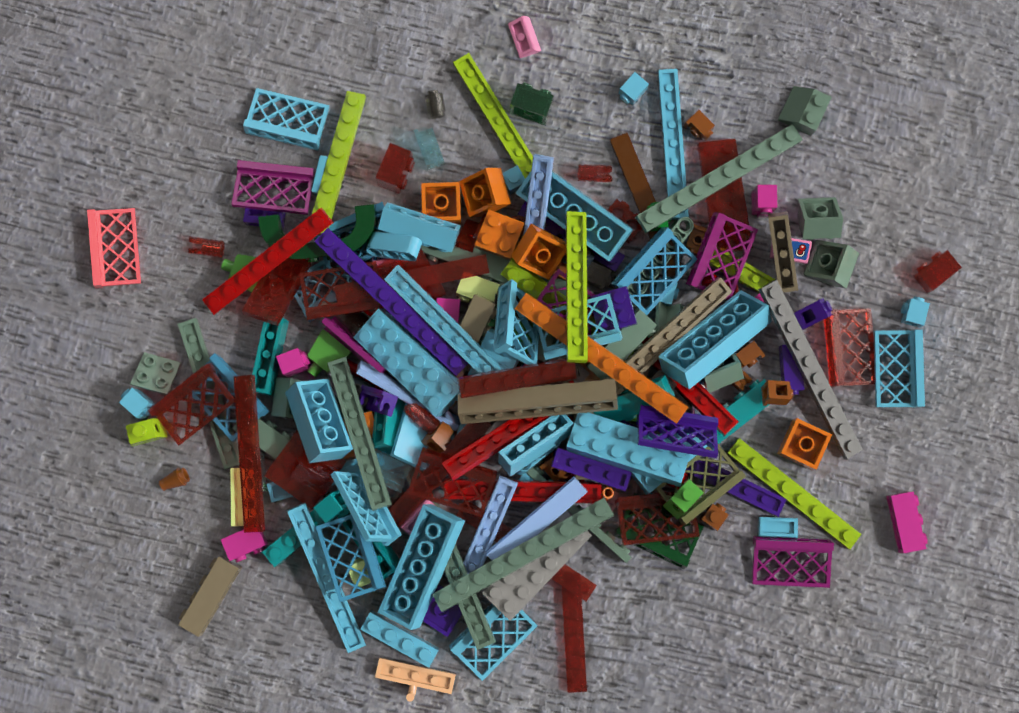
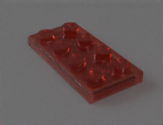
M288 258L260 279L242 309L243 315L278 326L311 267V262H308L306 259Z

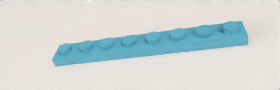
M678 69L658 70L667 197L686 187ZM688 209L671 218V220L683 217L689 218Z
M397 265L384 280L494 389L509 376L403 268Z
M306 503L287 510L347 652L350 653L366 646L348 601L339 602L318 532ZM341 587L342 596L345 597V594H344L343 589H342V587Z

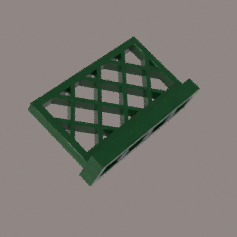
M634 492L614 536L685 569L690 562V557L704 526L693 520L683 526L679 521L680 526L671 529L667 519L674 516L662 505ZM635 499L643 502L645 510L635 511L633 506ZM656 508L661 511L663 518L653 521L650 510ZM647 512L650 522L640 525L637 515ZM634 516L638 527L631 529L625 526L626 519ZM664 520L668 531L658 534L654 523ZM652 525L655 535L651 537L645 536L642 527ZM692 525L698 528L696 535L688 538L684 527ZM682 529L685 539L675 542L672 532ZM669 533L673 544L666 546L662 544L659 536ZM687 542L689 547L687 555L679 552L677 544Z

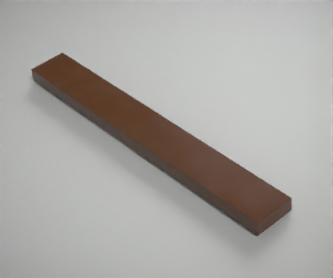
M627 132L611 138L610 143L640 214L646 210L647 206H650V203L656 202ZM658 231L648 232L650 240ZM670 239L668 243L673 246V241ZM675 254L668 261L666 266L676 265ZM657 255L658 260L662 261V255ZM666 268L667 277L676 276V268Z

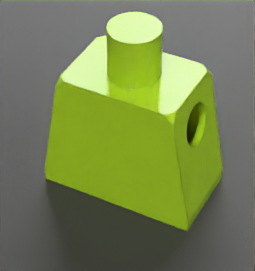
M152 418L126 425L129 443L132 447L168 437L164 419Z

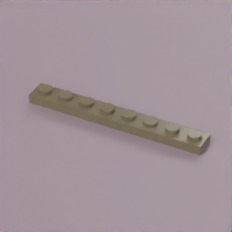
M717 277L625 362L643 374L659 359L658 356L687 334L732 293L731 289L721 277ZM615 380L617 395H619L626 388Z

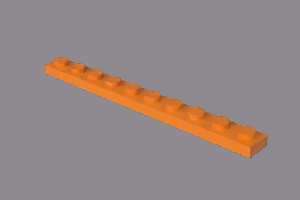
M525 293L515 310L567 346L566 320L530 294ZM588 336V361L673 422L678 423L688 409L687 405Z

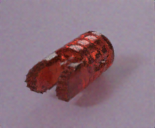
M578 164V181L612 182V176L608 174L612 172V166Z
M189 236V242L202 244V247L189 248L188 253L218 258L223 257L224 241Z
M416 403L408 404L404 407L406 415L428 434H431L438 427L440 420L425 408L418 406Z

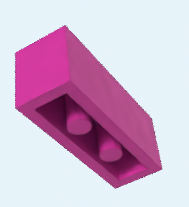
M914 491L886 496L898 552L904 554L926 549L925 544L928 543L927 536L922 531L923 518L918 513L917 506H919V500L917 495H914Z

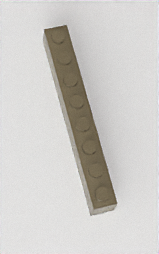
M615 379L577 383L565 382L556 385L545 384L535 387L525 386L523 388H505L503 390H485L483 392L458 394V416L461 424L618 410Z

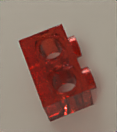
M616 199L608 208V211L610 213L614 210L621 211L622 217L619 219L626 224L633 222L637 227L626 240L630 244L642 230V227L635 218L638 213L634 214L629 210L630 206L623 200L620 202Z

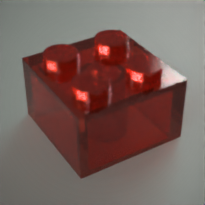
M392 143L389 144L376 175L378 186L400 194L401 189L405 190L408 179H406L408 172L412 173L415 166L412 151Z

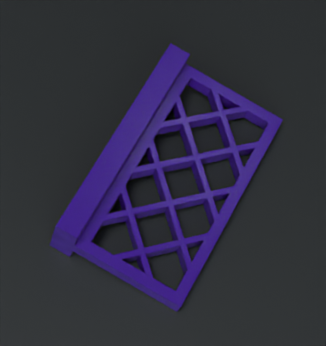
M640 405L636 419V425H638V445L717 459L718 418L685 412L676 424L654 407ZM658 430L663 435L658 436L654 431ZM677 433L682 438L678 440L673 435ZM648 435L652 440L643 439V437ZM697 437L701 442L697 443L693 438ZM668 438L673 443H666L664 439ZM688 442L692 447L685 446L683 443ZM707 445L712 450H707L703 446Z

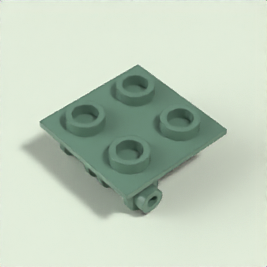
M144 352L130 385L164 395L171 394L173 390L171 385L181 362Z

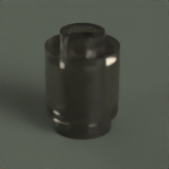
M438 90L428 91L424 99L430 119L444 117L446 109L443 93H439Z

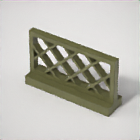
M719 444V460L708 459V457L704 459L700 458L702 456L697 455L687 464L686 468L690 466V470H685V473H690L689 479L691 481L693 474L703 475L702 486H696L701 488L704 493L679 518L683 526L746 477ZM695 461L705 462L704 472L693 471ZM708 462L718 463L717 474L707 473ZM721 464H728L733 472L729 475L720 474ZM706 475L717 477L716 486H705ZM663 482L655 489L664 501L667 502L672 496L666 495L661 489L668 484ZM675 486L674 493L677 491L678 486Z

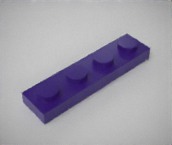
M559 448L556 449L551 464L553 468L626 491L632 472Z

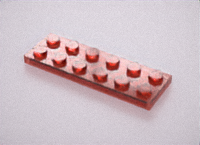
M736 139L698 142L697 144L702 177L738 156ZM742 177L706 198L709 223L713 213L717 212L749 225ZM726 221L723 227L725 234L735 231L732 223ZM747 229L739 232L743 242L748 240L751 232ZM736 234L727 237L731 247L739 244ZM724 239L717 242L718 252L728 249ZM739 246V247L733 249L732 251H733V252H736V251H743V250H742L741 246Z

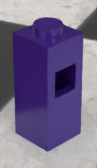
M822 298L794 312V315L802 330L831 316L832 307L827 300L825 301Z
M781 345L779 346L781 381H790L793 395H799V391L805 390L804 379L787 346Z

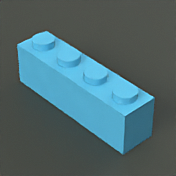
M387 202L383 208L378 229L382 230L383 233L415 236L422 241V246H432L438 248L441 252L452 253L461 225Z
M567 415L549 417L500 450L498 463L511 477L569 437L574 423Z
M374 611L369 613L360 629L428 668L439 651L437 646Z

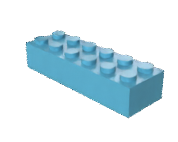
M552 171L546 216L566 230L567 211L586 212L587 246L606 260L611 261L634 229ZM531 172L515 193L526 202H528Z
M740 290L658 356L662 373L684 387L691 389L772 322L769 305Z
M378 308L353 337L435 417L443 416L458 399V394H462L468 388L385 309Z
M589 412L577 414L567 443V451L678 487L681 486L690 454L640 446L638 445V428ZM648 435L643 437V439L652 440ZM668 438L664 439L666 443H673ZM683 443L685 446L692 447L690 444Z
M423 504L378 613L410 630L420 628L433 598L432 594L437 589L465 520L433 504Z

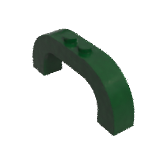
M375 204L355 206V228L350 235L341 239L353 252L365 245L374 232L377 218ZM280 215L258 217L261 234L269 247L285 236L282 230ZM315 242L307 243L289 257L291 259H307L308 262L319 261V257L325 256L327 260H332Z

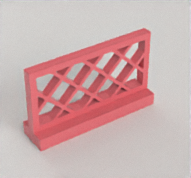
M135 208L87 210L94 288L141 284ZM131 213L132 220L127 226L118 220L123 214ZM100 215H109L114 220L106 227L101 223ZM116 221L124 227L118 236L109 230ZM126 230L133 234V239L129 244L120 239ZM107 231L115 237L109 246L102 241V237ZM117 240L126 246L120 254L111 249ZM128 249L135 254V258L130 263L121 257ZM109 250L117 256L110 265L104 260V255ZM119 259L128 265L121 273L112 267ZM129 268H132L136 272L137 279L128 280L123 275ZM110 269L119 275L114 281L106 282L105 274Z

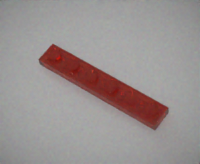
M567 359L463 376L457 379L460 397L467 398L575 379L577 377L575 362H567Z
M580 573L561 574L567 693L587 692Z

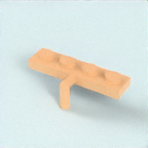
M380 657L375 678L409 685L406 699L411 702L414 700L417 687L452 694L456 674Z

